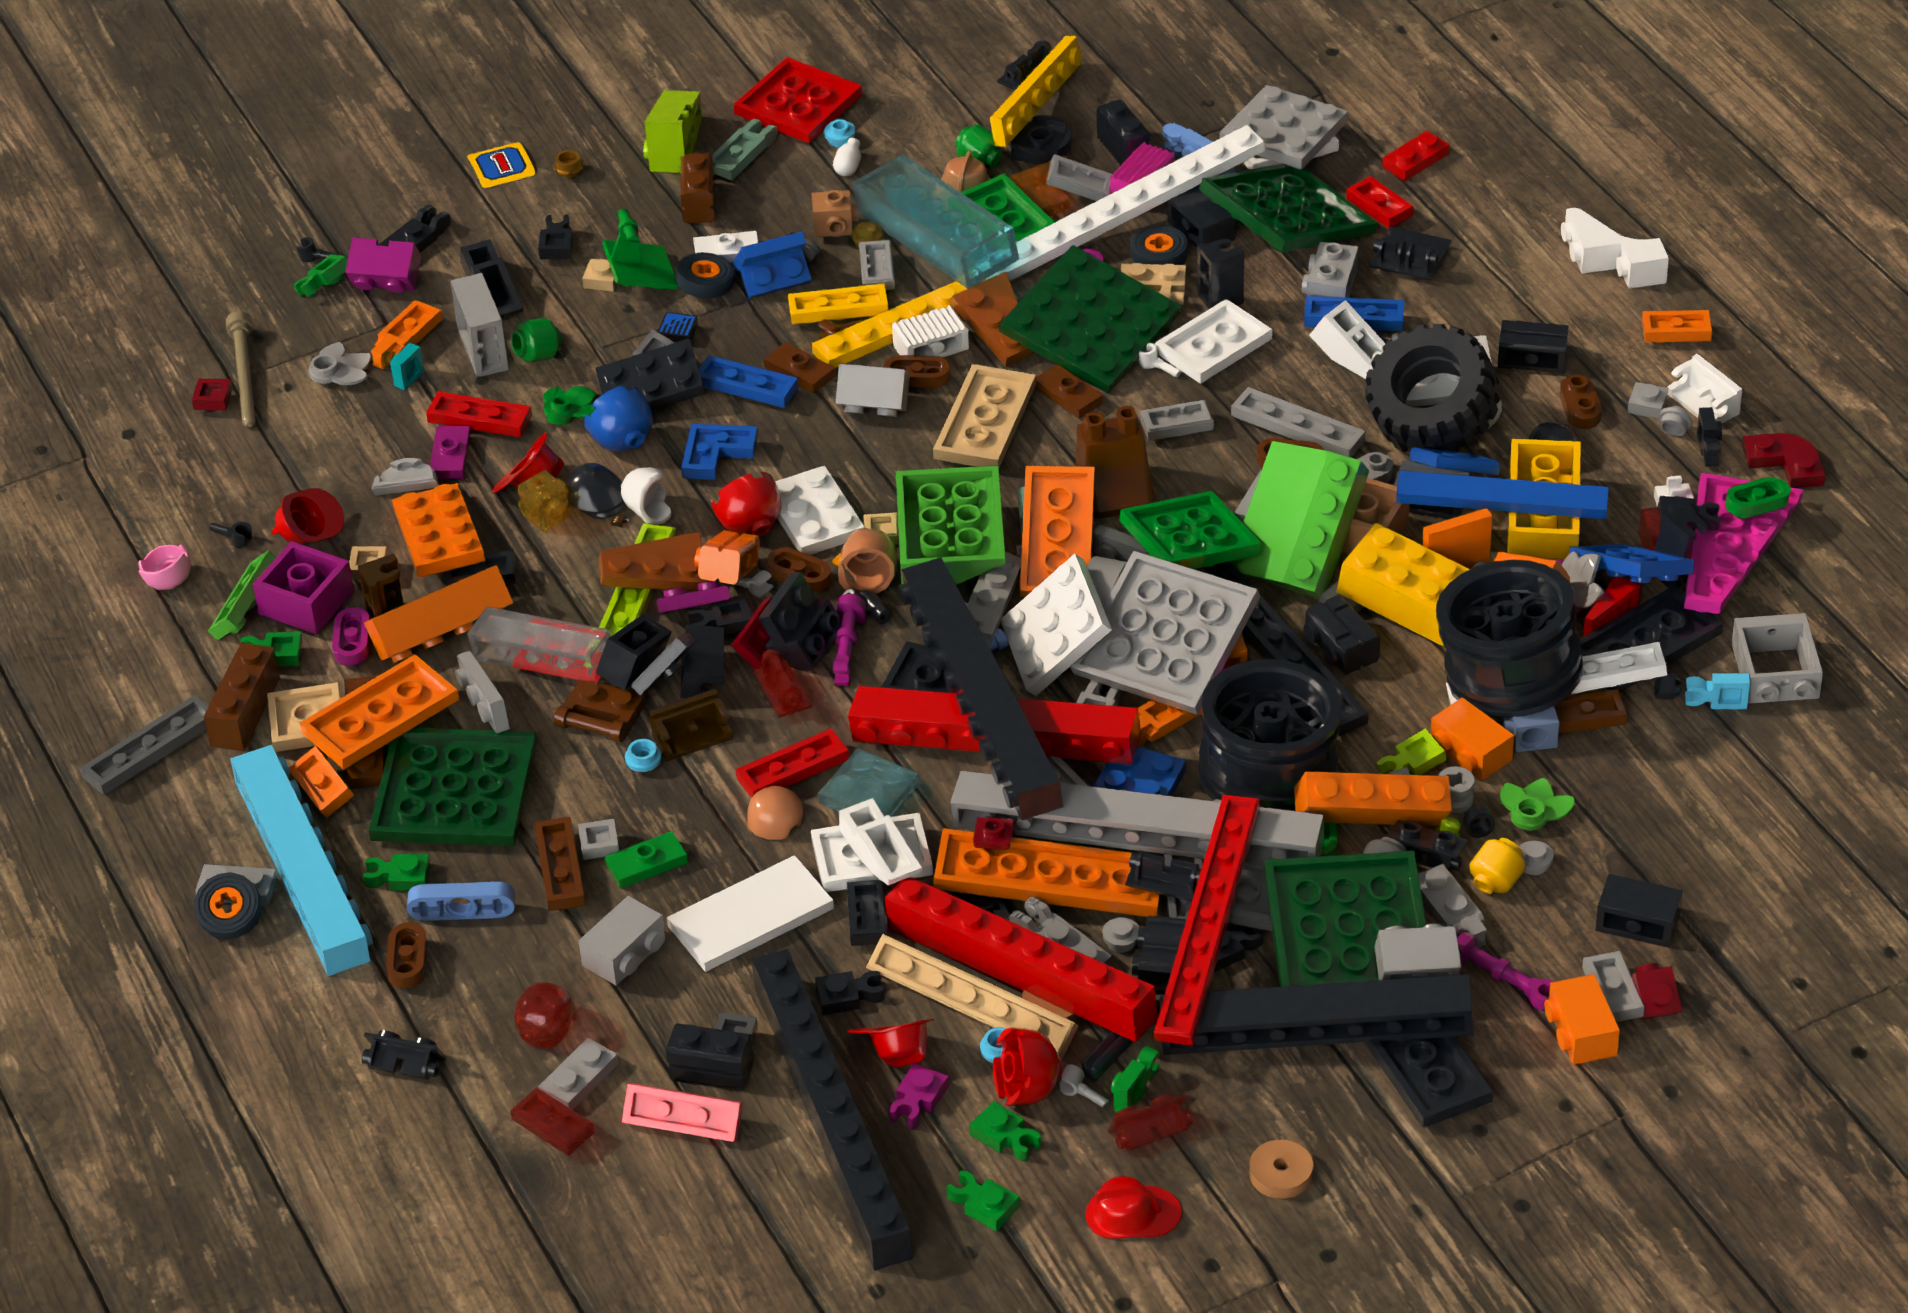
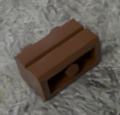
M692 153L681 156L680 196L683 222L705 223L715 220V178L713 157L709 153Z

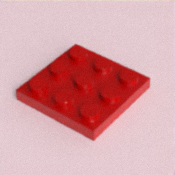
M786 57L733 104L734 114L750 121L752 119L760 120L761 124L766 127L774 125L778 128V132L810 143L824 131L829 123L836 120L863 95L862 85Z

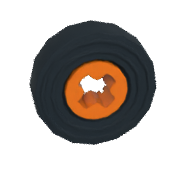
M1152 225L1143 228L1134 234L1131 240L1132 261L1140 264L1182 265L1188 255L1186 236L1172 226Z
M706 252L691 253L684 256L678 262L676 282L679 288L689 295L699 298H716L726 294L731 289L734 270L730 262L719 255Z
M232 872L220 873L207 879L198 889L194 900L195 916L201 927L211 936L224 940L239 938L249 933L258 923L262 912L261 896L254 883L245 876ZM227 898L231 899L232 902H237L232 905V911L226 913L223 908H219L224 905L223 900H227Z

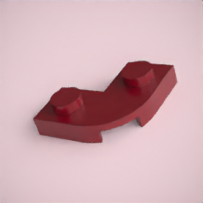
M1788 433L1743 436L1742 448L1749 469L1783 466L1788 484L1792 488L1824 486L1825 473L1818 452L1806 439Z

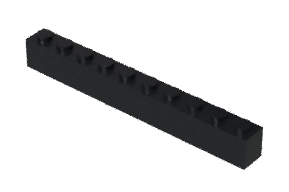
M939 557L901 569L904 584L899 585V591L904 605H911L910 612L915 626H922L921 634L926 648L934 649L932 654L938 671L944 669V679L950 693L956 692L955 699L958 710L962 716L967 714V724L972 737H979V748L984 761L991 760L992 775L997 785L1003 784V794L1009 809L1015 807L1021 821L1062 808L1063 801L1060 781L942 558Z
M785 949L753 958L752 967L755 991L873 1270L912 1260L910 1228L789 950Z

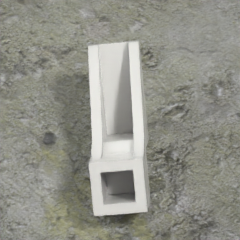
M1579 208L1566 209V220L1561 223V235L1564 242L1568 241L1571 260L1577 262L1582 274L1617 269L1618 275L1624 277L1628 289L1665 284L1667 282L1669 257L1660 238H1627L1619 235Z

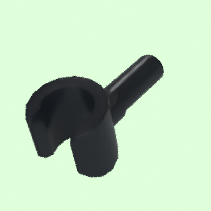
M310 237L302 238L300 240L302 247H296L300 259L305 263L312 262L317 258L326 259L331 254L340 255L316 249L314 240Z
M237 522L232 528L216 523H211L210 525L211 531L232 538V544L236 548L245 546V537L252 539V527L247 522Z

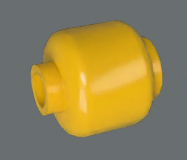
M1506 838L1486 841L1470 862V872L1474 877V885L1486 894H1492V892L1504 894L1510 891L1525 871L1522 849Z

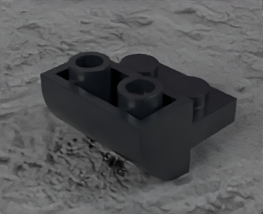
M801 572L789 574L758 618L770 636L769 641L764 646L766 650L782 664L797 670H813L835 639L837 631L841 629L842 620L829 598L817 599Z

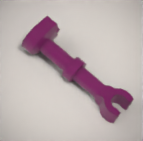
M844 594L839 597L836 611L842 620L841 629L836 634L838 652L833 665V673H835L834 686H849L852 647L857 642L855 626H857V622L861 624L866 619L865 601L856 594Z
M1465 931L1457 937L1461 968L1470 960L1491 972V977L1497 981L1505 980L1524 991L1533 1007L1538 1010H1545L1544 1002L1548 998L1541 994L1549 995L1550 983L1554 981L1528 977L1511 967L1512 963L1505 958L1497 959L1476 947L1477 938Z

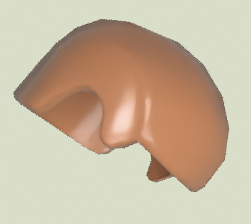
M770 786L761 789L750 800L747 810V827L754 835L767 840L786 839L795 825L797 827L801 825L803 802L793 791L781 786Z

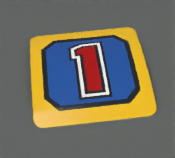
M519 142L467 156L483 188L535 175L533 165Z

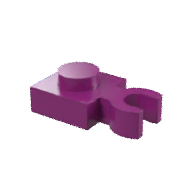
M914 1063L896 1089L897 1100L890 1107V1121L895 1123L900 1115L908 1114V1128L915 1129L920 1123V1110L932 1113L949 1087L948 1075Z

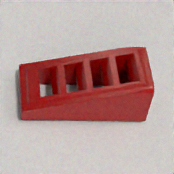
M1614 577L1600 599L1585 617L1583 637L1639 606L1641 586L1628 579Z

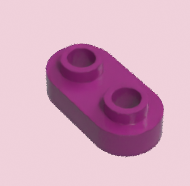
M347 608L340 611L335 617L332 648L335 660L341 665L355 666L362 663L369 655L370 636L364 622L370 620L367 611L362 608Z

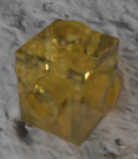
M544 470L518 485L520 497L518 505L522 516L542 532L570 517L567 500L569 492L561 479H556Z

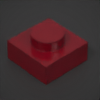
M198 378L192 397L193 409L226 411L232 392L231 379Z

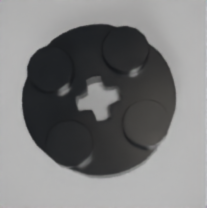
M1048 115L1033 116L1032 121L1028 122L1009 143L1011 156L1017 161L1041 163L1044 166L1050 167L1054 154L1063 157L1069 152L1072 145L1070 128L1069 130L1066 129L1065 122L1057 117Z

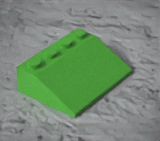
M1272 441L1243 522L1262 543L1261 553L1244 560L1230 562L1244 577L1320 600L1321 595L1329 588L1370 472L1361 460L1344 455Z
M998 466L896 471L901 569L941 557L955 584H959L1005 564ZM901 571V583L904 584Z

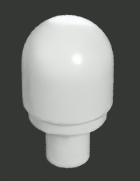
M850 138L847 144L842 145L837 150L833 167L840 176H851L858 168L861 152L858 149L860 142L856 138Z

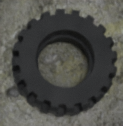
M1433 324V328H1427L1426 325L1416 326L1415 331L1407 333L1405 330L1398 334V339L1394 342L1389 340L1382 347L1384 352L1381 355H1375L1371 362L1373 370L1369 369L1367 371L1365 379L1367 384L1365 398L1369 404L1368 407L1388 442H1392L1394 447L1402 452L1409 450L1411 453V448L1414 447L1459 452V447L1464 444L1470 446L1476 441L1475 436L1478 433L1483 435L1490 427L1488 420H1493L1497 414L1498 407L1496 404L1500 401L1501 391L1498 387L1499 380L1484 347L1479 344L1472 334H1465L1463 329L1456 326H1451L1448 330L1445 324ZM1442 373L1460 377L1455 391L1443 402L1427 408H1415L1405 405L1410 391L1421 380Z

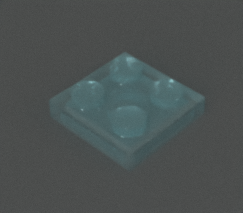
M857 748L818 792L819 803L839 812L873 798L883 816L889 815L891 817L918 786L919 774Z

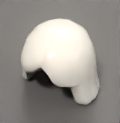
M651 467L637 468L628 473L621 485V496L628 508L641 517L645 523L660 525L666 523L671 518V509L664 502L666 491L659 482V479L663 477L662 473L658 469Z

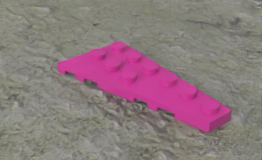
M1701 473L1696 505L1701 506L1705 503L1719 504L1718 516L1721 517L1718 530H1707L1706 534L1700 533L1695 528L1697 536L1695 541H1692L1690 559L1694 560L1693 574H1688L1684 608L1701 613L1720 614L1800 504L1804 489L1790 487L1789 501L1784 508L1741 519L1733 516L1726 509L1727 492L1733 486L1751 481Z

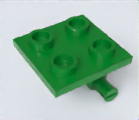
M620 209L616 215L619 220L617 240H604L602 244L616 284L627 287H651L657 290H677L678 284L665 247L639 243L640 239L636 221L631 218L628 209Z

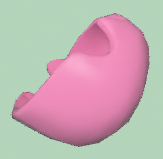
M183 545L159 546L138 562L139 574L148 586L157 590H170L181 585L187 579L191 568L189 554Z

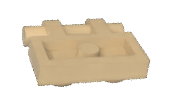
M1121 264V272L1176 303L1184 305L1186 265Z

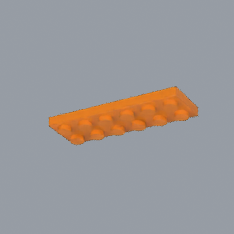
M945 828L942 830L933 887L939 890L1027 901L1030 897H1036L1045 904L1144 917L1149 915L1157 916L1159 893L1125 886L1126 879L1131 870L1129 861L1132 853L1015 837H1012L1010 849L1007 850L975 848L973 846L974 832Z

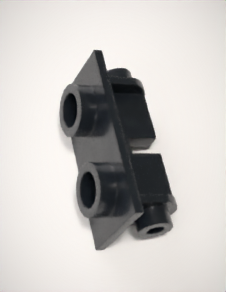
M1046 40L1037 41L1027 51V56L1023 54L1013 63H1009L1006 66L1004 75L997 80V83L1016 90L1050 53L1052 49L1051 44Z
M1397 820L1386 836L1402 843L1407 851H1414L1416 863L1421 861L1422 852L1428 853L1426 866L1434 868L1443 864L1450 873L1452 870H1460L1462 857L1459 855L1468 843L1467 839L1457 837L1451 832H1438L1424 828L1413 821L1403 822Z
M1140 850L1139 854L1134 852L1131 854L1129 861L1131 870L1126 879L1125 886L1192 901L1202 868H1199L1197 863L1192 864L1172 859L1170 867L1165 866V857L1145 853V851Z
M380 1030L378 1035L364 1033V1037L371 1044V1048L363 1051L362 1063L367 1064L369 1069L395 1073L398 1061L403 1060L400 1072L402 1075L428 1080L430 1076L436 1077L438 1075L439 1062H435V1060L446 1061V1056L433 1040L423 1037H415L414 1041L401 1039L400 1035L385 1030Z

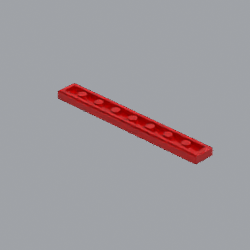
M1223 794L1155 1026V1041L1193 1046L1261 808L1260 799Z

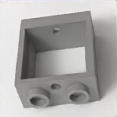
M479 273L450 280L458 332L477 378L509 370L502 320L483 274Z
M1806 613L1734 618L1732 647L1739 673H1749L1750 689L1748 704L1818 699L1820 697L1823 672ZM1796 649L1802 670L1755 674L1750 657L1751 652Z

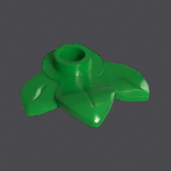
M582 386L572 387L568 391L559 387L547 390L543 395V402L545 403L543 411L546 414L547 421L556 425H566L573 421V417L584 419L586 414L591 417L595 410L592 403L596 398V392L591 388Z

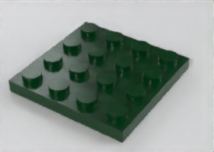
M1286 164L1202 178L1199 190L1210 197L1213 203L1223 207L1231 213L1234 219L1240 220L1254 234L1261 236L1279 252L1287 253L1291 250L1312 248L1319 245L1320 242L1336 243L1337 241L1351 238L1357 239L1361 236L1375 234L1378 225L1377 221L1307 169L1303 168L1301 170Z
M1072 245L1000 322L999 332L1051 362L1059 364L1072 374L1109 394L1139 360V352H1146L1147 344L1154 343L1178 317L1181 305Z
M412 728L390 742L369 827L370 841L515 846L537 745L536 732L503 731L496 734L493 730Z
M1414 851L1271 859L1264 862L1263 868L1280 987L1379 980L1374 948L1379 930H1385L1391 926H1403L1406 929L1423 928L1426 926Z

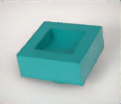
M409 343L390 361L395 387L405 390L424 373L420 346Z

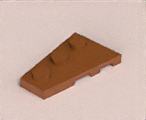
M1006 271L952 296L951 305L1005 367L1033 354V351L999 332L1000 322L1018 304Z

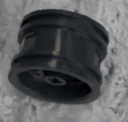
M1528 560L1494 561L1476 566L1460 574L1441 592L1436 604V618L1439 636L1446 648L1444 666L1447 674V684L1452 696L1456 700L1463 697L1487 716L1505 718L1527 716L1542 712L1559 704L1580 683L1583 674V657L1580 639L1574 629L1576 625L1574 593L1569 581L1559 571L1545 564Z
M1273 659L1251 660L1235 664L1221 671L1210 680L1203 691L1200 724L1204 737L1201 740L1198 765L1200 783L1207 795L1212 800H1222L1223 794L1260 799L1261 807L1296 811L1294 786L1305 772L1337 773L1338 754L1335 742L1339 736L1342 706L1339 694L1333 685L1320 673L1306 666L1290 661Z

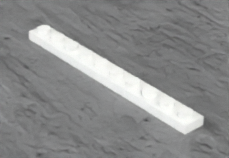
M1246 125L973 264L975 273L978 272L988 280L1006 271L1009 281L1064 254L1072 245L1078 247L1201 184L1202 178L1217 176L1264 152V141Z

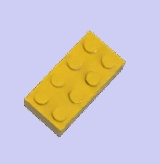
M1512 439L1509 479L1580 485L1581 442ZM1508 512L1507 553L1543 559L1565 560L1570 553V547L1579 546L1580 517Z
M1375 523L1342 563L1336 592L1444 647L1439 636L1436 604L1446 586L1460 574L1470 569Z

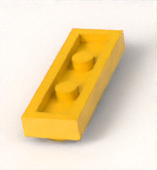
M885 284L788 294L792 325L820 322L824 319L843 320L866 316L873 317L888 311Z

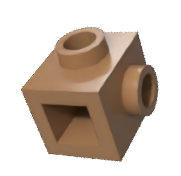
M850 190L813 192L812 208L815 237L853 235L852 222H858L857 203H851Z

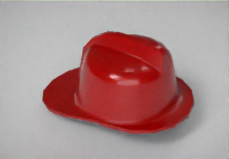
M547 432L538 438L524 458L495 485L492 494L497 493L508 484L528 492H539L552 484L563 468L564 462L546 443Z
M309 488L290 493L283 498L281 506L275 514L276 526L272 529L273 535L280 534L288 543L292 541L301 545L332 538L339 534L344 526L342 507L334 496L320 488Z
M934 1018L896 1026L855 1028L848 1030V1033H869L879 1057L886 1064L893 1067H904L925 1059L927 1049L926 1024L934 1021Z
M1118 1176L1105 1182L1100 1190L1096 1192V1195L1087 1205L1085 1218L1089 1228L1095 1234L1107 1239L1156 1237L1165 1235L1176 1228L1181 1220L1182 1209L1179 1201L1169 1191L1156 1186L1143 1185L1137 1179L1129 1176Z

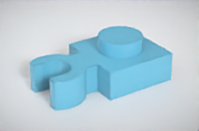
M1712 673V681H1705L1700 677L1686 678V705L1699 706L1705 702H1710L1711 709H1747L1750 689L1749 673Z

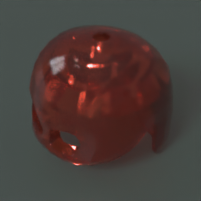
M550 982L534 983L526 988L520 995L514 1010V1020L518 1034L526 1043L537 1048L557 1046L568 1034L571 1019L573 1021L576 1020V1007L570 994L561 986Z

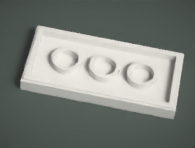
M794 855L668 916L667 924L697 963L707 972L833 910L834 904L833 899Z

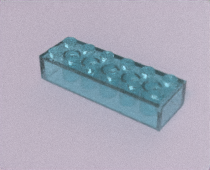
M904 154L852 182L860 215L967 289L1019 260L1013 227Z

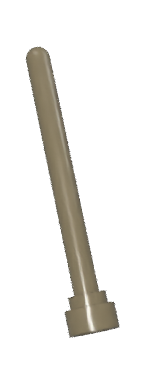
M236 311L227 316L226 330L227 334L234 339L242 423L245 427L251 428L256 422L247 338L253 331L252 319L248 313Z

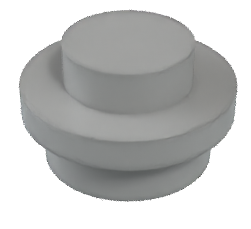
M1679 406L1664 408L1659 414L1660 429L1671 436H1683L1693 423L1690 414Z
M1527 841L1519 846L1524 853L1525 873L1540 875L1545 873L1552 865L1554 853L1546 843Z
M1114 918L1104 925L1102 930L1103 940L1114 952H1128L1137 943L1139 926L1129 918Z

